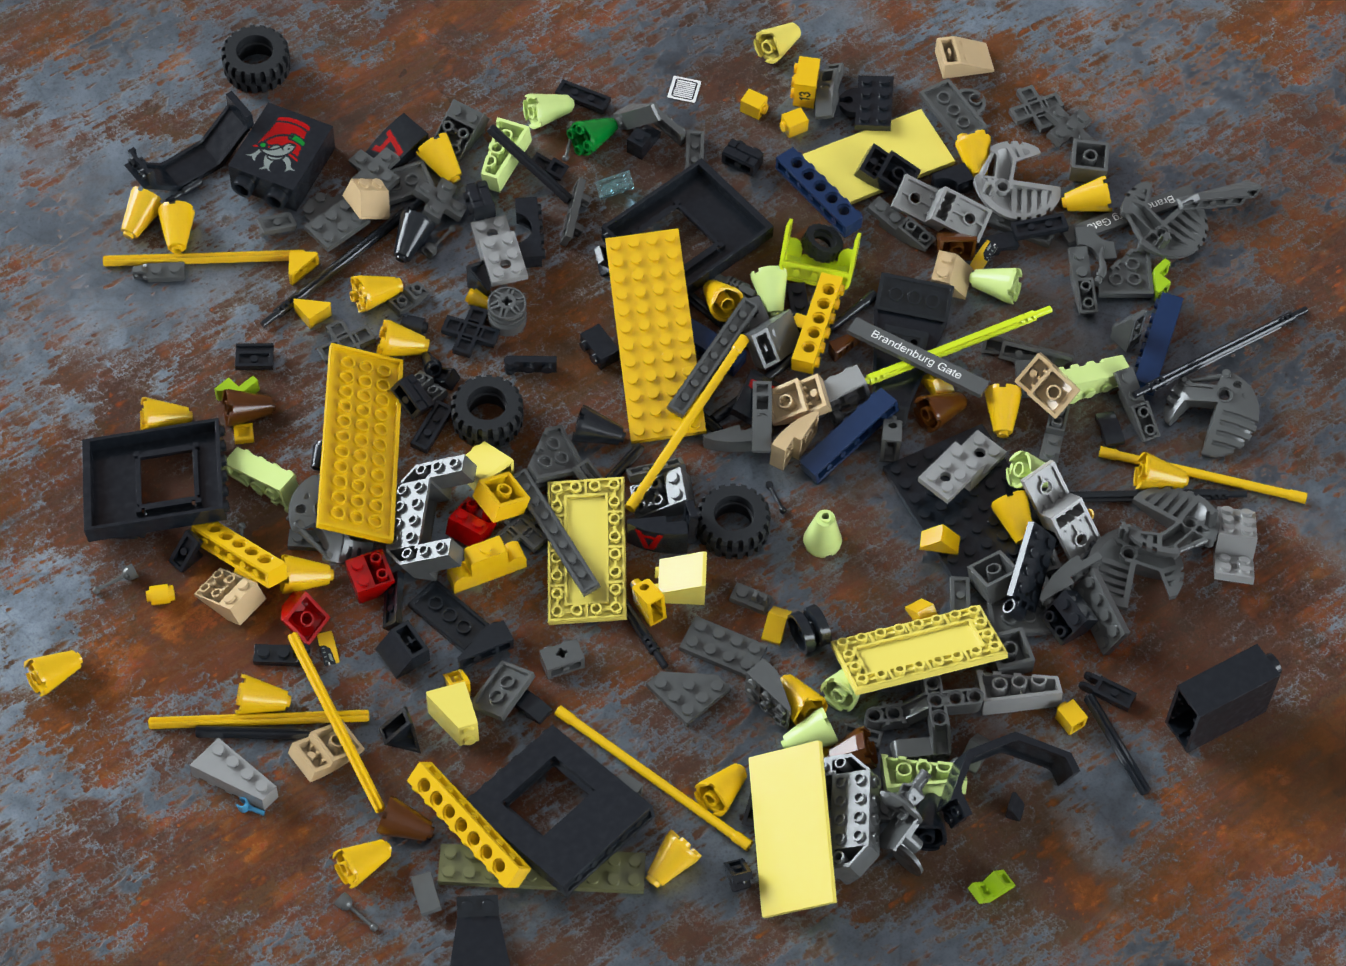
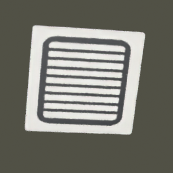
M673 76L667 97L695 103L701 81Z

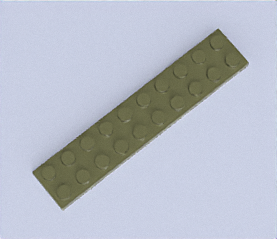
M441 844L438 885L505 888L499 884V880L494 874L487 871L483 862L474 857L469 847L461 844ZM614 853L574 891L644 894L646 853ZM532 868L519 886L520 889L557 890Z

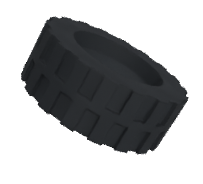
M821 223L809 226L801 240L804 252L810 258L821 263L833 262L843 248L842 237L832 227ZM815 239L824 241L830 248L821 246Z

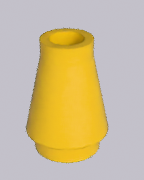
M470 288L465 302L468 305L488 310V297L477 288Z

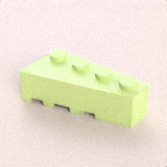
M236 447L227 457V466H224L228 475L247 487L250 485L257 494L261 496L266 494L273 504L278 506L280 503L285 507L284 511L288 513L291 497L299 486L296 475L290 470L282 469L276 463L272 464L266 461L261 456L253 455L247 449L243 450Z
M881 754L880 771L884 791L898 792L902 783H912L920 770L924 769L932 777L923 787L922 793L924 795L934 793L942 796L953 765L952 762L938 761L934 763L928 762L927 759L919 758L918 761L909 760L903 756L893 758L888 757L886 754ZM967 776L962 785L963 794H966Z

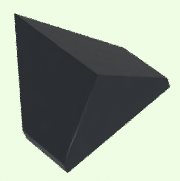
M484 260L467 265V287L469 289L477 288L489 298L491 294L490 281Z
M404 706L379 727L380 734L385 745L421 753L412 719L407 707Z

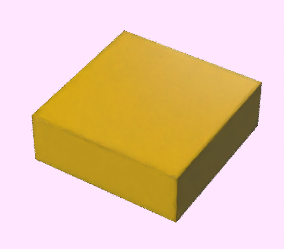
M252 423L233 426L235 444L254 442Z

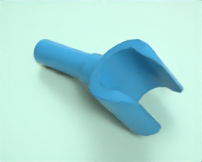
M245 797L239 798L244 804L243 806L236 804L241 813L252 811L262 816L265 815L266 811L253 807Z

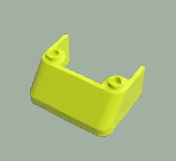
M789 219L785 229L779 262L780 269L783 270L784 267L787 270V280L798 283L805 282V284L817 286L822 272L843 277V285H845V290H847L851 284L862 233L858 232L853 249H843L839 253L838 261L821 263L806 254H802L801 241L798 238L790 237L793 219Z

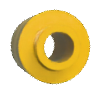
M168 584L149 586V590L146 591L147 602H151L152 606L171 603V601L175 600L174 586H168Z

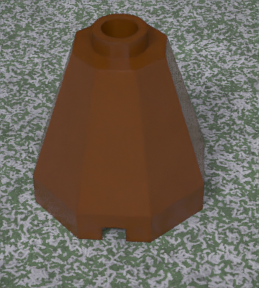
M865 726L853 730L831 746L829 753H827V757L852 753L871 770L877 768L876 764L879 762L874 741L871 742L868 737H872V735Z

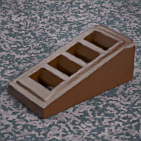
M848 334L829 341L828 353L832 360L836 362L862 341Z

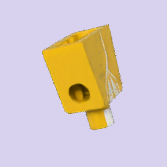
M639 578L634 579L630 583L633 601L648 625L651 627L666 619L663 593L650 579L643 581Z

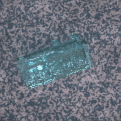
M630 170L595 182L601 200L618 193H624L626 190L634 189Z

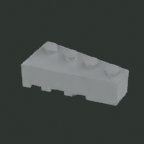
M857 365L847 367L843 372L832 375L824 381L832 411L841 410V407L850 404V406L857 405L858 400L863 398L868 400L871 395L868 384Z
M976 670L975 688L981 689L984 693V701L981 707L982 716L1058 707L1061 704L1063 692L1058 676L1036 674L1023 676L1021 673L1008 675L1001 674L1000 671L984 673L983 670Z
M219 738L190 764L192 776L198 779L201 778L212 786L220 787L231 795L245 797L249 804L262 810L267 809L279 797L276 785Z

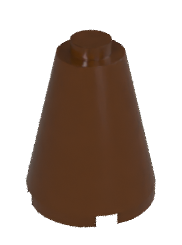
M224 389L222 404H224L223 419L225 426L232 427L267 417L276 410L275 400H272L271 396L233 389Z
M959 391L920 396L914 402L916 403L914 408L915 418L921 428L925 427L928 429V433L935 432L966 408L967 398Z
M390 795L376 833L426 841V838L431 839L435 827L432 826L433 822L397 797Z

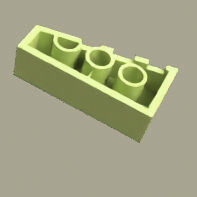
M497 117L496 126L525 152L532 142L529 126ZM492 138L481 177L482 181H487L490 190L500 193L519 161Z
M1123 355L1104 358L1099 363L1089 361L1086 365L1080 367L1078 364L1070 366V369L1058 367L1081 390L1069 404H1074L1078 400L1091 398L1095 394L1105 393L1118 387L1113 373L1128 368L1129 365Z

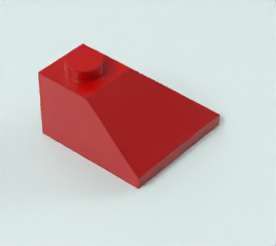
M293 591L282 605L281 621L292 632L298 633L303 644L310 645L331 618L306 591Z

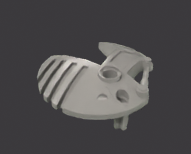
M1005 141L990 147L989 156L979 174L975 176L973 186L984 205L993 210L998 216L1011 221H1016L1017 217H1019L1020 221L1026 220L1027 217L1029 219L1036 218L1037 215L1043 217L1048 209L1050 213L1058 204L1061 197V187L1013 179L1016 163L1039 156L1041 152L1038 147L1025 142L1019 144L1018 141H1011V144ZM993 158V174L992 176H986L985 174Z

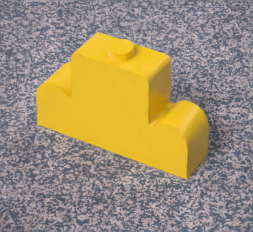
M496 536L466 547L464 549L465 560L462 561L460 567L447 569V579L454 594L526 568L527 559L518 541H511L504 545L501 537Z

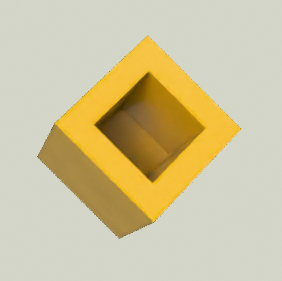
M748 89L740 101V112L759 120L762 114L765 115L768 111V97Z
M800 107L781 115L780 128L783 133H786L788 138L807 132L809 120Z
M1072 699L1069 702H1062L1057 707L1055 718L1068 735H1071L1086 725L1088 716Z

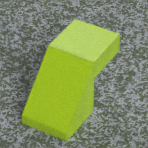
M1166 258L1154 268L1152 273L1154 301H1156V298L1160 299L1162 292L1168 293L1171 281L1164 276L1168 273L1171 262Z
M254 376L250 377L240 386L228 377L214 388L218 401H222L224 389L255 394L260 390L258 379Z
M996 870L984 881L972 883L968 889L978 903L983 904L992 902L1016 885L1004 870Z

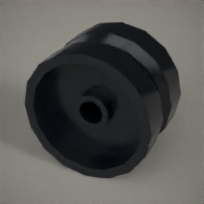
M813 604L804 608L803 613L796 611L788 615L787 620L791 635L798 649L803 654L816 650V645L822 648L831 644L832 636L829 625L817 605Z

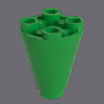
M613 118L576 121L567 130V136L572 141L576 155L589 156L618 130V124Z

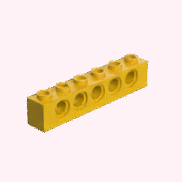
M821 272L791 359V370L813 375L815 368H819L821 361L820 353L825 351V338L829 339L831 331L829 327L830 324H834L836 316L834 312L840 306L841 300L839 297L843 296L845 292L843 277Z
M220 522L191 526L192 531L203 541L201 545L203 549L265 587L271 588L287 579L286 562Z

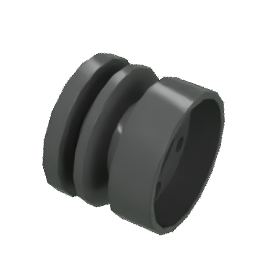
M508 286L494 290L487 302L489 327L499 329L500 336H514L522 332L527 323V302L524 294L520 290Z

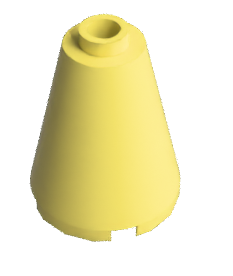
M787 23L761 30L756 33V38L753 42L755 50L760 58L764 57L766 59L765 62L774 64L800 38L801 31L795 23Z

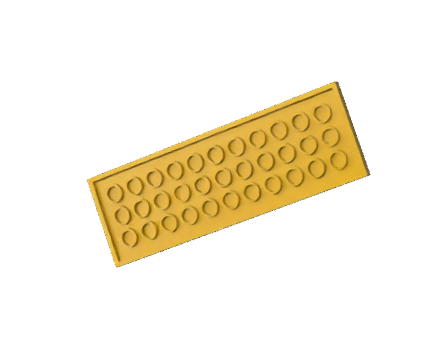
M679 229L605 238L631 444L671 439L699 398V396L696 398L683 419L666 409L697 364ZM703 409L684 437L707 434Z
M330 344L316 528L386 544L393 543L401 403L390 389L403 378V360L340 344Z

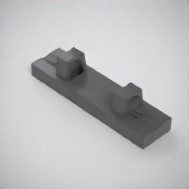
M580 177L573 186L572 198L569 202L560 239V245L565 247L571 241L573 235L580 237L583 233L584 226L576 222L580 206L587 207L591 200L590 196L583 193L586 180Z

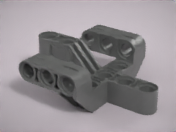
M940 675L879 690L882 693L895 692V694L901 691L914 690V692H918L921 690L922 694L906 702L898 700V703L886 704L885 701L881 702L878 706L869 707L864 717V726L878 731L907 729L909 725L926 718L930 737L895 740L889 744L893 758L903 756L907 757L906 759L918 761L919 758L927 759L928 762L946 761L951 755V731L948 715L976 713L981 709L984 701V693L979 688L943 691ZM931 703H937L938 706L932 705ZM890 715H894L897 718L893 719L890 717ZM935 720H939V721H941L942 723H941V724L936 723Z

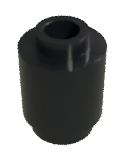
M407 315L402 316L400 325L423 335L427 333L429 323L426 322V318Z

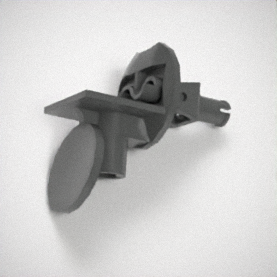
M924 769L920 770L912 783H902L898 792L881 790L879 794L883 804L889 810L886 816L892 819L880 835V848L890 850L899 864L915 876H921L924 870L914 855L923 846V841L914 833L923 821L918 809L914 805L925 798L922 789L932 777Z

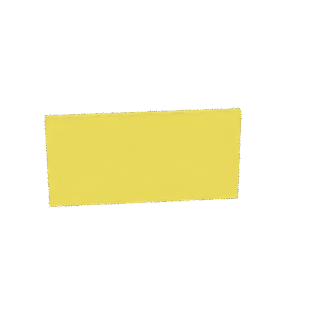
M922 109L891 120V131L864 130L803 154L804 158L809 163H812L815 169L824 175L827 181L832 186H835L844 198L849 200L851 205L884 192L854 176L867 150L873 143L888 153L893 150L921 169L917 179L955 164L954 158Z
M624 477L547 482L548 504L601 586L599 589L583 597L548 541V624L558 625L627 620Z
M980 605L831 641V648L856 696L1008 658L1007 650Z
M818 740L749 757L762 917L769 918L837 903L822 742Z

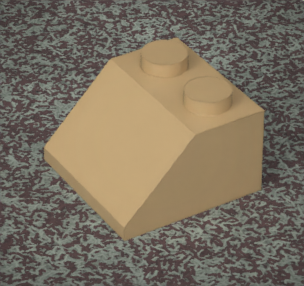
M360 178L350 180L342 196L360 219L390 218L389 190L380 179Z
M939 250L931 282L954 286L952 297L965 300L969 287V277L971 272H973V268L958 254Z

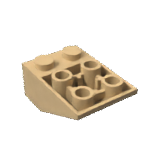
M957 36L937 38L935 54L943 79L994 72L986 43Z
M223 568L215 571L194 593L195 597L225 619L241 625L267 599L257 582Z

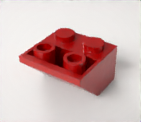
M468 496L448 517L445 534L467 546H471L488 540L497 522L493 523L476 500Z
M382 549L345 560L346 572L359 604L378 598L395 583Z

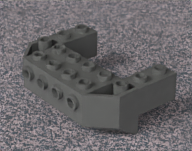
M465 454L417 464L397 485L394 541L392 544L386 545V552L414 578L436 581L438 571L460 567L462 564L464 549L452 538L431 542L437 503L450 500L452 487L475 482L477 465Z
M852 753L824 757L826 787L832 786L831 844L835 879H840L846 885L859 879L880 856L881 798L879 794L881 792V780Z

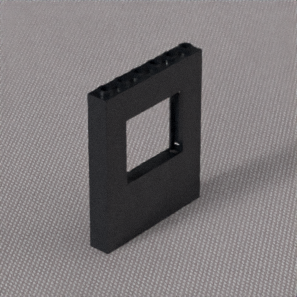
M701 158L603 225L601 235L602 240L606 244L605 238L641 234L678 209L713 243V245L684 264L687 294L689 296L704 286L707 281L714 279L717 275L772 238L774 226Z
M219 418L83 439L84 533L88 542L227 520V512H230L229 501L226 500V497L229 496L228 485H225V481H228V473L224 466H227V457L224 455L227 447L225 440H223V436H226L225 426L220 424ZM193 452L195 496L142 504L141 460Z
M553 724L548 729L542 731L538 738L530 742L521 753L515 755L505 767L499 769L489 781L484 782L480 789L467 798L472 806L516 853L565 897L572 893L655 817L653 806ZM554 766L585 791L588 796L543 836L513 811L509 805Z

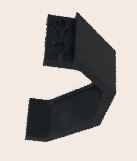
M230 91L226 94V107L200 141L162 163L146 162L143 157L138 158L136 149L133 147L128 150L129 159L128 163L124 166L144 189L179 192L181 188L200 178L201 180L225 165L253 127L252 113Z
M1018 732L1007 734L971 748L953 762L936 813L943 812L944 820L951 829L958 827L959 823L964 822L968 816L973 814L962 793V785L971 764L999 753H1004L1047 768L1052 773L1057 785L1061 786L1080 772L1072 753Z

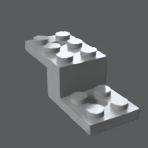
M908 174L904 175L891 205V208L907 216L909 215L911 218L936 231L946 228L952 232L977 236V244L980 242L993 210L946 186L938 190ZM911 194L918 196V203L911 201ZM966 214L972 216V224L965 221Z
M506 215L470 222L480 260L485 262L492 287L528 279V273L515 232L510 230ZM490 233H496V234H497V235L488 236V234H490ZM510 265V267L506 269L502 268L501 266Z
M977 430L962 445L955 441L918 477V482L948 504L963 488L971 491L1006 456L1007 451ZM982 452L985 456L977 457L975 453ZM948 476L950 480L942 481L940 477Z
M1049 460L1020 481L1043 528L1055 532L1068 560L1076 555L1082 559L1090 543L1093 540L1097 541L1101 536L1082 497L1069 492L1055 461ZM1048 482L1047 490L1042 491L1043 483ZM1082 534V541L1077 543V537Z
M1217 506L1216 510H1218L1220 528L1213 547L1214 579L1253 585L1255 579L1253 558L1258 540L1256 513L1249 509L1240 510L1233 509L1230 506Z

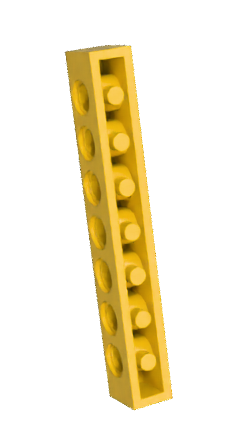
M419 762L407 779L413 791L420 794L425 804L433 808L437 817L444 820L449 826V830L458 835L462 844L470 848L474 857L483 862L487 871L495 875L501 886L505 888H519L530 872L531 867L432 762Z

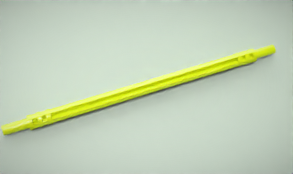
M1049 305L1037 311L1031 310L928 352L942 358L1034 322L1037 318L1052 313V308ZM901 361L866 375L865 380L867 384L873 385L916 367Z

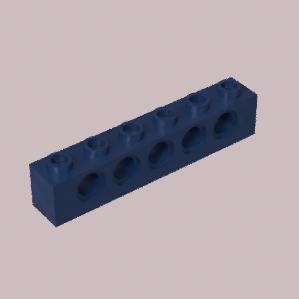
M792 147L776 157L775 168L844 238L862 227L863 216L861 212L856 210L849 200L844 198L838 189L832 186L826 177L820 174L814 165L804 158L801 152Z

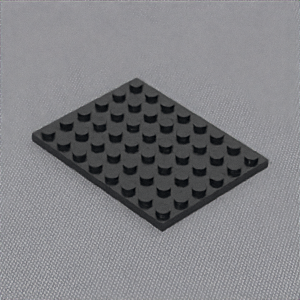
M983 424L883 466L884 474L921 532L944 524L960 536L958 555L935 552L949 576L969 577L967 566L999 550L1016 564L1021 544L1017 545L991 508V503L1006 494L1007 497L1011 496L1015 491L1025 490L1016 489L1008 484L1006 469L1007 467L1010 468V465L1005 457L971 491L963 488L948 504L918 482V477L955 441L962 445L977 430L993 441ZM982 452L975 453L977 457L985 456ZM948 476L940 477L942 481L950 480ZM1029 500L1032 522H1036L1043 528ZM1045 529L1047 532H1049L1051 535L1057 538L1054 532ZM1058 538L1056 539L1055 546L1059 544Z

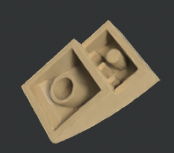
M1041 352L1034 357L1014 381L1055 419L1081 391Z
M818 373L803 380L795 378L772 388V424L774 426L791 424L814 411H818L819 416L832 411L824 381Z
M818 411L811 412L797 419L777 436L771 445L770 465L783 471L792 457L797 460L801 458L817 433Z
M343 722L358 754L360 755L362 752H364V747L357 740L354 734L350 731L347 725ZM331 724L311 731L307 738L293 742L288 751L290 757L310 782L320 779L350 762Z

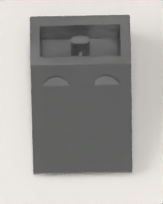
M453 99L434 139L440 138L438 135L440 133H447L457 161L460 162L482 135L490 118Z
M791 309L742 333L749 338L747 347L755 367L762 369L780 362L794 351L800 336Z
M681 467L658 475L635 510V519L684 514L685 502L687 500H694L696 507L691 476ZM641 482L630 486L631 495L637 490Z
M762 658L746 672L745 693L751 700H755L764 712L771 714L778 725H783L788 729L791 707L779 673L769 662Z

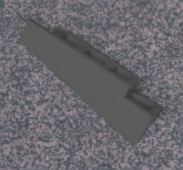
M1244 181L1176 198V202L1180 211L1241 206L1246 199L1256 198L1262 186L1251 181Z
M1003 335L983 341L981 353L999 354L998 358L1015 362V360H1033L1040 352L1057 367L1073 361V355Z

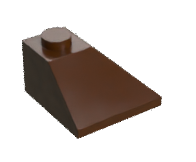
M956 232L937 233L935 243L937 256L939 250L958 254L964 261L973 260L977 236Z

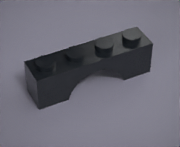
M537 197L515 198L516 222L527 227L531 232L527 239L519 242L525 267H542V259H546L545 248H541V244H544V233L540 234V230L543 229V221L539 219V215H542L541 204H537Z

